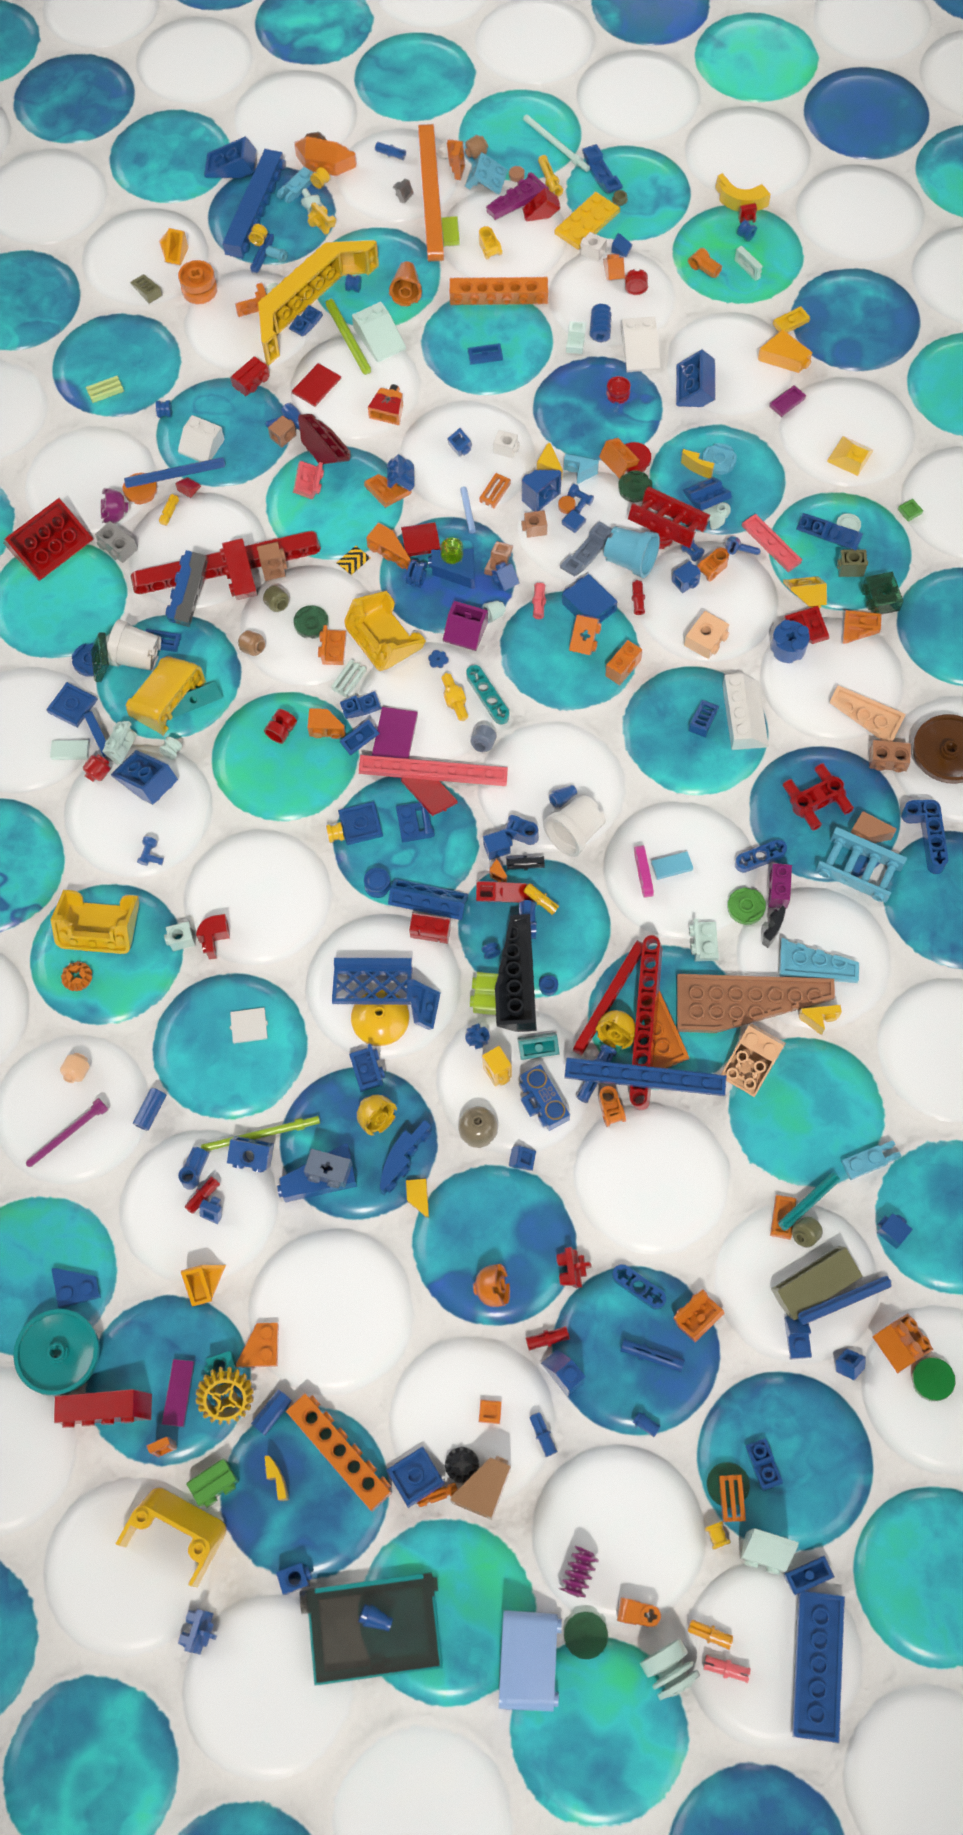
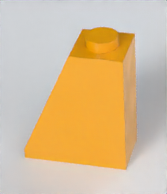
M781 330L760 348L758 360L799 373L810 366L812 352L787 332Z

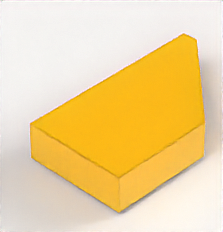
M426 1179L406 1180L407 1202L421 1212L423 1216L429 1217Z

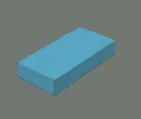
M688 851L651 861L657 880L693 871Z

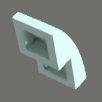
M570 321L566 353H583L586 331L585 322Z

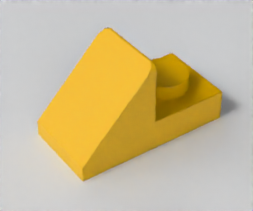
M841 1005L801 1009L798 1016L801 1021L822 1035L825 1030L824 1020L826 1022L836 1021L839 1019L842 1010Z

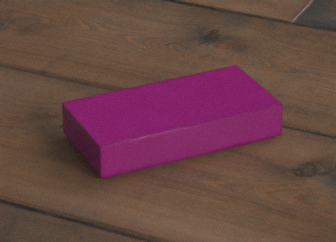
M794 385L772 401L770 408L782 417L804 401L806 394Z

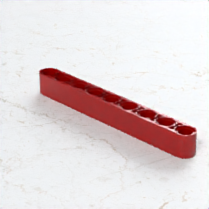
M654 935L645 937L642 944L632 1065L653 1067L663 952L660 940ZM656 943L657 947L655 949H648L650 944ZM650 962L656 963L653 968H647V964ZM647 981H654L653 986L645 987ZM646 1000H653L650 1006H643ZM644 1019H651L649 1025H642ZM642 1038H649V1042L646 1045L640 1044ZM641 1057L648 1058L645 1064L638 1063ZM630 1086L629 1098L634 1108L637 1110L647 1109L650 1104L651 1088ZM642 1095L645 1097L642 1103H635V1099L638 1096Z

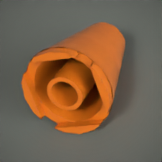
M408 261L400 264L389 287V294L393 301L400 306L416 304L422 294L415 266Z

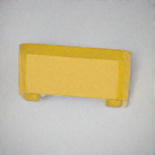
M155 1488L132 1512L115 1544L127 1547L136 1529H147L151 1526L155 1517L192 1537L188 1546V1554L192 1560L199 1564L188 1585L198 1588L226 1535V1525L222 1520L163 1488Z

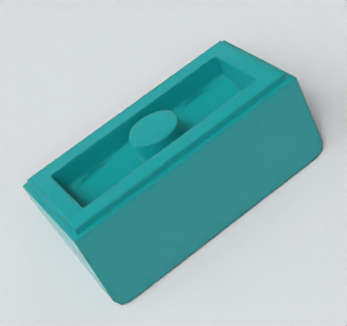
M556 1033L517 1038L521 1060L560 1055Z

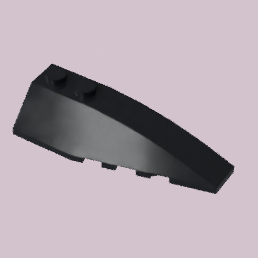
M530 914L510 916L502 960L495 985L497 1027L515 1032L537 1031Z

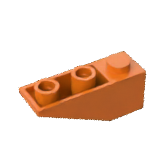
M378 522L366 537L368 548L374 553H379L386 560L393 561L400 568L408 570L411 559L393 530Z

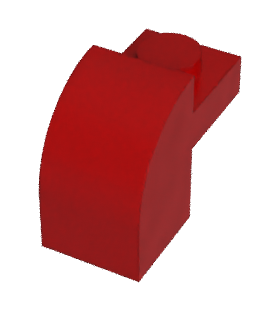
M225 914L210 916L204 919L197 928V939L199 943H202L203 954L206 953L209 960L217 959L215 941L230 939L229 925Z

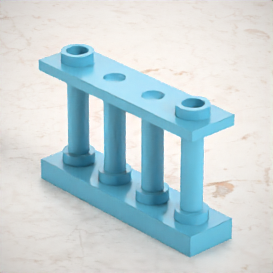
M836 827L830 840L835 845L826 863L819 862L816 872L824 878H831L865 893L878 902L883 901L886 903L891 892L886 890L894 871L901 872L907 858ZM845 847L852 850V854L842 871L833 867L841 848ZM859 855L870 859L861 879L851 875ZM882 863L888 868L878 887L868 881L876 864Z

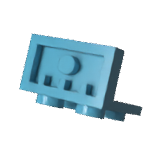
M481 152L471 165L465 187L470 190L480 182L499 195L508 170Z

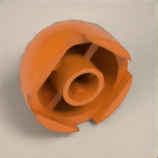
M502 1264L484 1267L473 1284L475 1295H478L479 1299L490 1307L506 1306L505 1304L509 1303L510 1285L509 1283L505 1285L504 1277H508Z

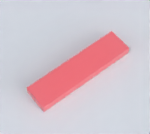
M754 514L742 523V527L787 572H790L802 563V559L757 514Z

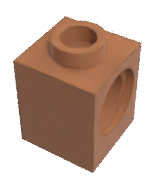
M283 415L268 427L270 439L281 448L296 436L294 422Z
M545 510L524 513V520L521 521L522 531L526 532L527 538L547 535L548 525Z

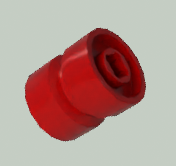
M278 709L273 715L272 721L264 728V733L271 740L283 744L289 736V732L297 724V720L289 712Z

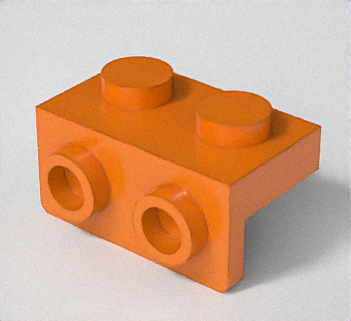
M702 1289L699 1293L694 1294L691 1300L676 1312L674 1320L678 1328L696 1342L725 1313L721 1307L708 1297L706 1291Z

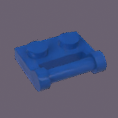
M420 802L396 806L402 843L435 836L429 812ZM416 811H421L425 829L423 831H419Z

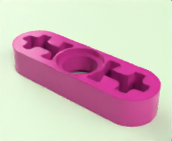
M644 845L634 846L642 895L644 898L654 896V890Z

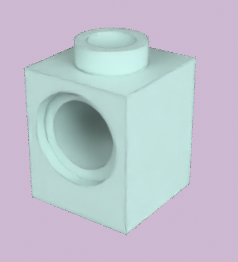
M189 922L166 927L165 942L167 946H171L173 951L195 946ZM177 935H183L182 938L175 939Z

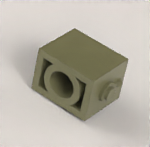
M841 550L837 560L839 577H864L868 565L866 550Z

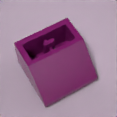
M454 601L447 617L443 642L477 651L488 624V610Z

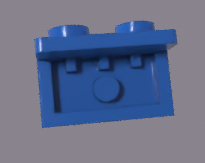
M398 454L390 459L387 464V486L391 488L398 483L411 491L414 488V464Z
M368 1044L366 1049L349 1054L360 1092L382 1086V1079L385 1078L382 1066L378 1067L376 1062L380 1060L377 1048L372 1049L371 1044Z

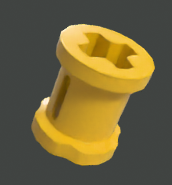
M723 1521L704 1528L710 1535L713 1550L731 1543L730 1539H727L722 1527Z

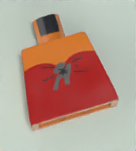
M391 384L389 389L379 388L368 405L370 419L400 425L403 410V394L399 392V386Z

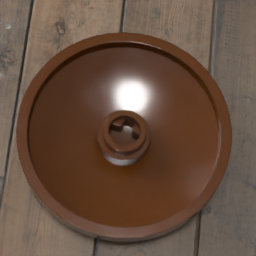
M944 714L932 717L920 726L914 737L913 755L917 765L925 774L937 781L949 784L963 783L962 716Z

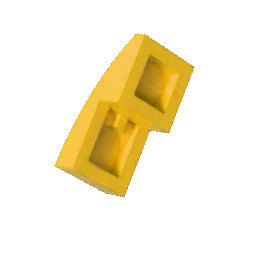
M683 449L681 463L692 472L705 478H711L715 463L699 459L700 453Z
M265 1456L266 1476L268 1480H276L278 1500L280 1502L289 1500L287 1486L279 1467L270 1456Z

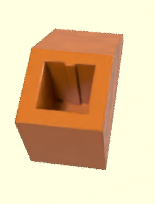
M608 254L607 258H603L607 280L625 278L624 257H619V254Z
M309 708L307 728L310 737L339 739L346 736L344 725L328 709Z

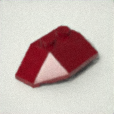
M299 414L301 442L318 463L332 464L350 460L351 451L331 428L316 419V416L313 414Z

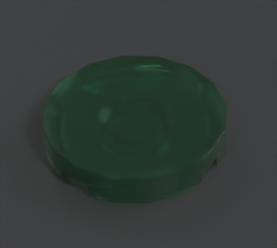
M629 471L628 474L622 475L618 482L620 496L629 502L643 501L646 489L648 487L652 488V481L646 473L641 471Z
M314 605L305 606L296 612L293 619L294 628L301 637L315 639L320 637V631H323V626L329 625V618L326 611L321 607Z
M723 1462L714 1466L707 1476L706 1488L708 1494L719 1506H721L719 1476L742 1475L744 1500L749 1494V1477L744 1469L732 1462ZM733 1480L735 1504L737 1506L739 1505L737 1480ZM725 1481L727 1508H730L729 1482Z
M583 1611L575 1614L568 1620L564 1628L566 1647L571 1654L579 1659L589 1660L599 1656L608 1643L606 1624L599 1616L592 1612Z

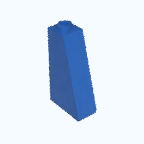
M348 1143L328 1152L329 1154L351 1159ZM306 1164L279 1178L280 1185H277L279 1197H283L285 1203L357 1187L353 1164L346 1186H340L339 1189L332 1188L323 1181L319 1183L309 1181L308 1177L304 1174ZM328 1167L327 1170L323 1169L325 1174H327L328 1171H332L330 1167Z

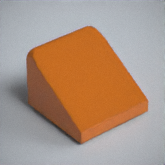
M496 859L489 869L490 878L497 882L507 883V875L498 859Z

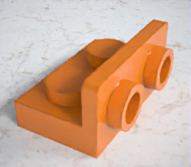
M447 140L449 166L452 167L455 180H461L465 169L463 141Z
M327 625L323 626V631H320V642H322V645L318 647V657L321 658L322 665H344L346 631L328 630Z

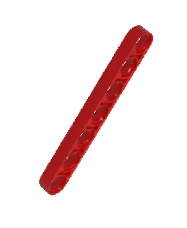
M638 940L635 942L572 1050L576 1054L583 1055L596 1033V1027L600 1019L609 1011L642 955V942Z

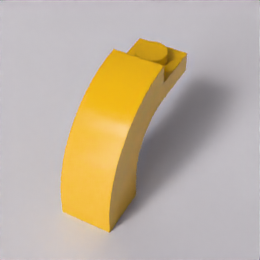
M723 173L717 175L716 190L720 193L719 201L724 206L738 212L741 205L756 203L757 211L769 206L771 194L763 184L751 189H740L735 187Z

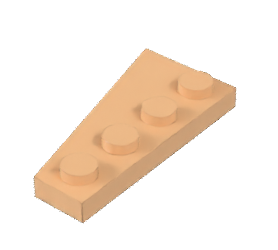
M839 685L830 700V704L882 741L893 742L906 715Z

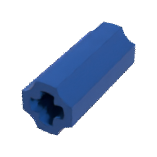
M150 1088L132 1124L142 1130L149 1131L167 1095L156 1088Z
M278 1389L251 1424L266 1436L293 1401Z

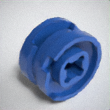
M411 560L406 574V583L421 587L426 577L427 571L425 568H427V563H418L417 560Z
M373 868L365 874L364 887L366 893L373 898H381L388 894L391 883L390 876L386 870Z

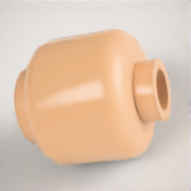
M79 1053L68 1055L60 1068L63 1079L72 1084L74 1082H81L90 1068L87 1062L88 1059Z

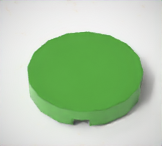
M743 887L735 890L730 895L727 909L733 920L743 925H751L757 923L763 917L766 910V901L757 890Z

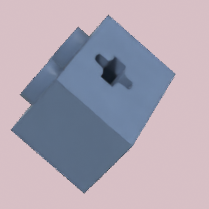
M311 1149L304 1174L311 1182L319 1183L323 1181L328 1183V1186L339 1189L340 1186H346L352 1162L351 1159ZM328 1167H330L332 1171H328L327 1174H325L323 1169L327 1170Z

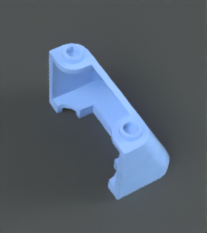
M504 1610L499 1709L553 1712L554 1707H558L559 1692H555L557 1633H561L562 1619H557L558 1614Z

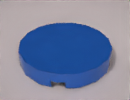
M96 643L80 645L72 654L74 669L83 676L92 677L100 674L107 666L106 650Z

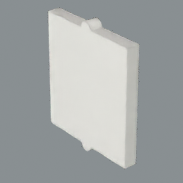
M265 1008L230 1012L232 1025L230 1029L232 1030L234 1044L268 1039L266 1027L268 1022L265 1017Z

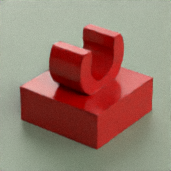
M756 203L740 206L738 215L740 223L744 220L756 222Z

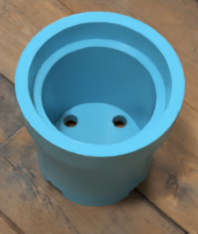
M614 527L611 531L613 533L612 537H608L605 544L604 556L607 557L605 560L632 571L636 576L646 578L651 572L660 546L659 534Z

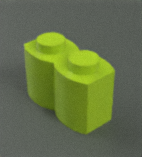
M477 972V977H473L472 989H475V994L470 996V1007H473V1013L496 1015L495 985L498 974Z

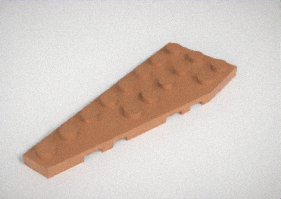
M677 974V1031L719 1033L831 1001L835 998L834 979Z

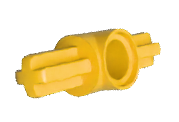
M445 673L441 679L445 686L443 694L448 708L454 709L459 721H465L468 718V714L464 706L466 703L462 687L455 685L451 674Z

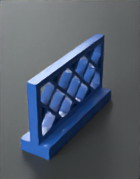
M334 958L332 1004L411 1005L408 980H412V958ZM338 974H347L350 978L342 983L338 979ZM361 974H366L369 978L361 983L357 977ZM379 975L389 977L383 983L376 979ZM398 975H407V979L402 983L396 977ZM352 981L359 985L353 991L346 987ZM374 981L378 987L371 992L366 986ZM391 981L398 985L392 992L385 987ZM342 989L348 993L345 998H337V993ZM362 989L368 993L365 998H358L356 996ZM383 989L388 995L384 998H378L375 994ZM402 989L407 994V997L397 998L395 994Z

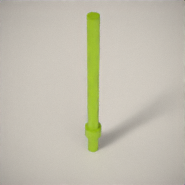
M319 1116L307 1119L299 1118L295 1119V1122L238 1135V1137L255 1140L296 1129L300 1131L304 1130L305 1127L320 1124ZM233 1137L201 1144V1148L205 1151L227 1147L230 1145V1139Z

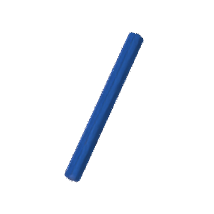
M223 457L125 477L124 483L126 488L215 470L224 468L225 461Z

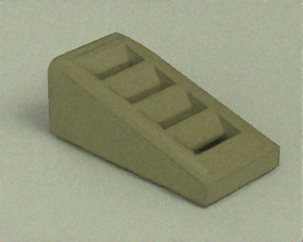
M144 274L130 282L149 304L162 296L161 288Z

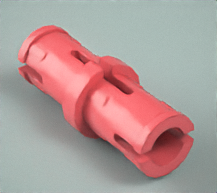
M536 583L534 585L532 603L534 605L533 618L535 619L544 618L546 585L543 583Z
M706 1655L705 1662L713 1665L704 1663L703 1670L721 1674L726 1679L731 1677L748 1683L749 1677L740 1673L750 1675L751 1668L733 1664L728 1659L723 1661Z

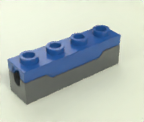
M188 550L185 551L184 555H181L179 563L181 569L180 572L177 571L176 587L171 590V605L167 606L165 613L169 622L190 627L208 564L207 555Z

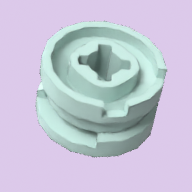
M843 514L836 522L837 525L859 531L861 528L860 519L853 514Z

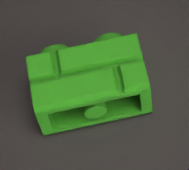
M223 1458L188 1481L186 1485L200 1507L205 1505L208 1508L218 1501L216 1497L222 1493L227 1495L236 1489L235 1484L239 1481L227 1460Z

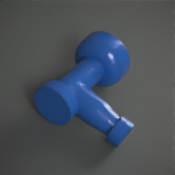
M575 483L569 489L568 496L581 499L574 509L577 513L580 514L586 504L589 506L592 504L594 496H589L580 491L579 486Z
M147 836L143 837L142 844L144 848L137 863L147 866L149 862L158 863L159 865L163 864L164 858L150 854L151 849L157 846L158 841Z

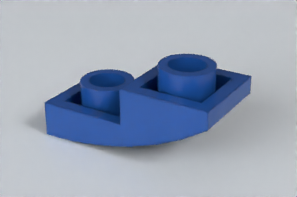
M308 305L301 316H296L289 330L302 337L305 336L322 318V312Z
M375 691L360 698L355 695L340 702L346 719L367 715L382 709Z
M766 1438L746 1445L750 1462L762 1492L782 1485L783 1480L776 1467L774 1456Z

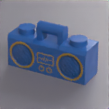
M541 1064L520 1075L519 1087L523 1093L528 1094L520 1100L530 1117L539 1113L538 1120L543 1128L546 1126L548 1131L570 1121V1114ZM531 1099L534 1100V1102L537 1105V1108L534 1109L532 1103L530 1102Z

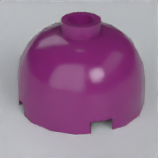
M103 488L102 494H105V498L101 499L100 508L101 519H103L102 523H108L109 521L112 523L119 522L124 517V513H128V502H125L124 496L118 490Z

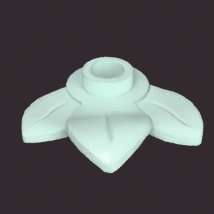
M721 502L703 510V512L711 515L709 521L712 530L721 527L729 516L731 508L727 503Z

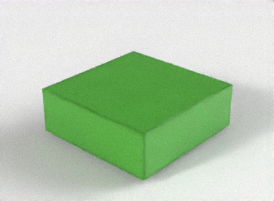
M913 498L898 507V511L908 522L923 513V509Z

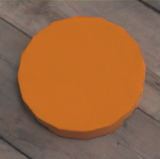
M135 473L131 476L140 475L144 473ZM156 482L126 488L125 483L122 486L126 499L139 505L150 502L158 491Z

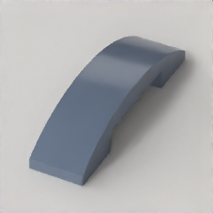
M599 521L590 531L586 541L573 555L567 557L560 565V569L574 577L580 574L603 549L607 538L612 535V528Z

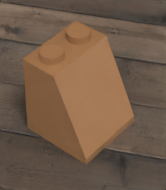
M496 1456L495 1459L490 1457L452 1495L451 1503L492 1520L511 1471L508 1460Z

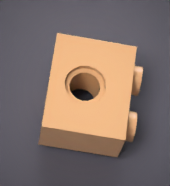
M704 611L686 635L684 646L709 660L712 654L715 655L718 652L720 643L727 640L730 634L728 632L730 624Z

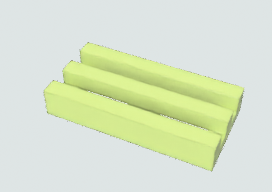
M118 376L86 387L92 403L124 392Z

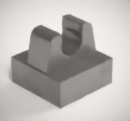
M409 179L396 182L393 186V189L396 190L395 195L401 203H405L414 194Z

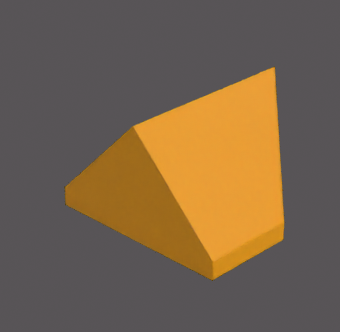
M168 228L167 232L159 240L165 262L181 265L189 248L185 231Z
M199 1265L181 1270L192 1307L212 1301L226 1265Z

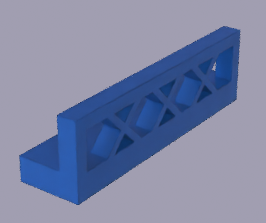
M395 878L390 887L388 905L462 920L469 894Z

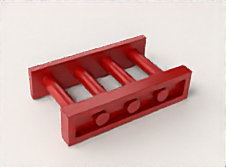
M648 487L642 501L643 505L638 506L634 503L631 505L628 520L690 548L696 533L694 531L697 529L704 532L711 515ZM651 508V509H654V510H656V511H658V512H657V514H656V513H653V512L649 511L648 509ZM667 515L673 518V520L671 521L669 519L664 518L663 516ZM682 522L688 525L689 527L686 528L684 526L679 525V523Z

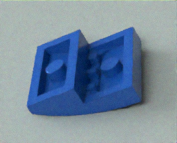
M715 477L683 489L690 502L701 511L732 498L731 491L723 488L721 480Z

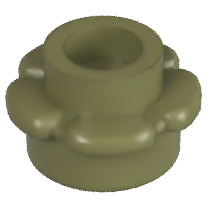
M623 190L616 191L614 197H612L613 203L618 206L626 204L628 201L626 192Z

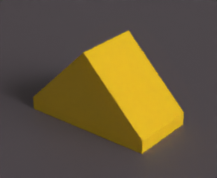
M548 443L537 461V470H559L562 472L563 469L551 443Z

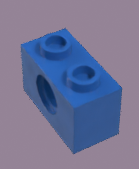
M234 1136L230 1139L227 1163L232 1164V1167L238 1169L249 1167L254 1172H264V1170L266 1171L271 1166L274 1143ZM246 1151H251L254 1154V1160L246 1156Z

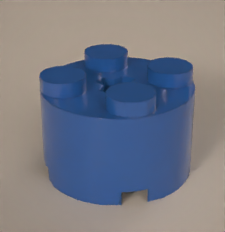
M783 620L775 628L770 645L774 657L783 663H793V661L801 660L808 647L810 639L809 629L801 623Z

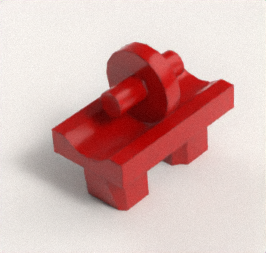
M572 1247L565 1248V1252L556 1255L558 1266L568 1267L567 1273L559 1274L560 1285L581 1288V1277L587 1276L586 1269L592 1267L591 1262H585L584 1255L578 1256L577 1250H573Z

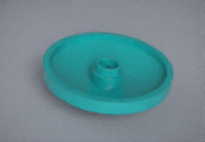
M66 1309L48 1310L32 1318L19 1333L14 1346L13 1358L15 1369L22 1382L31 1390L47 1396L65 1395L80 1388L91 1377L99 1360L100 1344L94 1327L80 1314Z

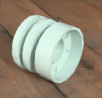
M681 1639L668 1644L640 1662L647 1677L659 1676V1679L652 1685L653 1689L664 1685L665 1689L657 1694L660 1700L678 1695L689 1688L700 1676L698 1670L687 1673V1670L695 1665L693 1661L682 1664L681 1659L688 1652Z

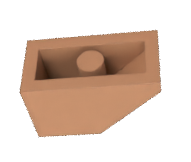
M863 811L852 828L851 833L872 843L892 840L897 829Z

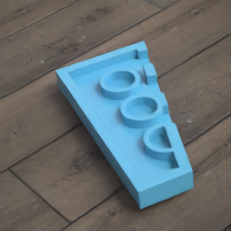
M781 938L779 977L830 978L837 982L858 983L859 962L838 955H829L822 950L805 947L806 945L795 944Z

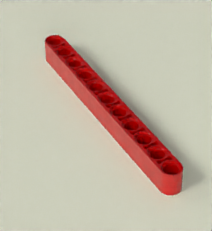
M314 531L245 546L250 569L262 567L257 550L258 546L278 542L279 549L283 548L286 561L314 555L321 550L318 536ZM221 553L208 554V564L203 580L226 575L224 566H227V562H223ZM180 561L131 573L130 577L134 593L145 594L176 587L175 576L177 571L180 572Z

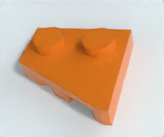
M379 474L364 481V486L385 508L407 497L412 492V490L409 491L398 486V483L389 488L387 486V478Z
M846 610L844 614L842 643L846 644L880 633L882 614Z
M278 1323L256 1324L236 1363L237 1368L278 1367Z

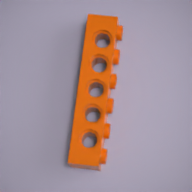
M548 277L450 278V305L548 304Z
M304 1394L286 1412L370 1511L373 1512L392 1494L388 1490L391 1485L384 1477L379 1479L374 1472L377 1469L369 1460L366 1463L360 1457L363 1454L355 1444L350 1446L346 1441L348 1435L341 1427L337 1430L332 1425L335 1420L327 1411L322 1413L318 1409V1406L321 1404L313 1395L308 1397ZM313 1412L317 1413V1421L309 1424L307 1416ZM324 1429H330L332 1432L328 1440L321 1439V1432ZM338 1445H344L346 1448L345 1454L341 1457L335 1455V1448ZM354 1461L359 1462V1471L350 1473V1463ZM366 1478L374 1479V1487L370 1490L363 1488V1482Z

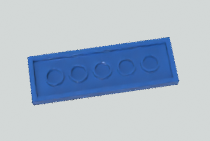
M807 1591L798 1594L792 1737L839 1743L845 1596Z

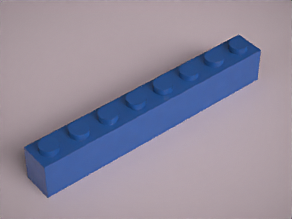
M264 149L222 243L225 255L243 259L245 253L249 251L250 241L248 236L252 232L253 225L260 224V219L265 214L266 205L270 203V196L275 191L277 181L280 180L281 171L285 169L286 161L283 158V152Z

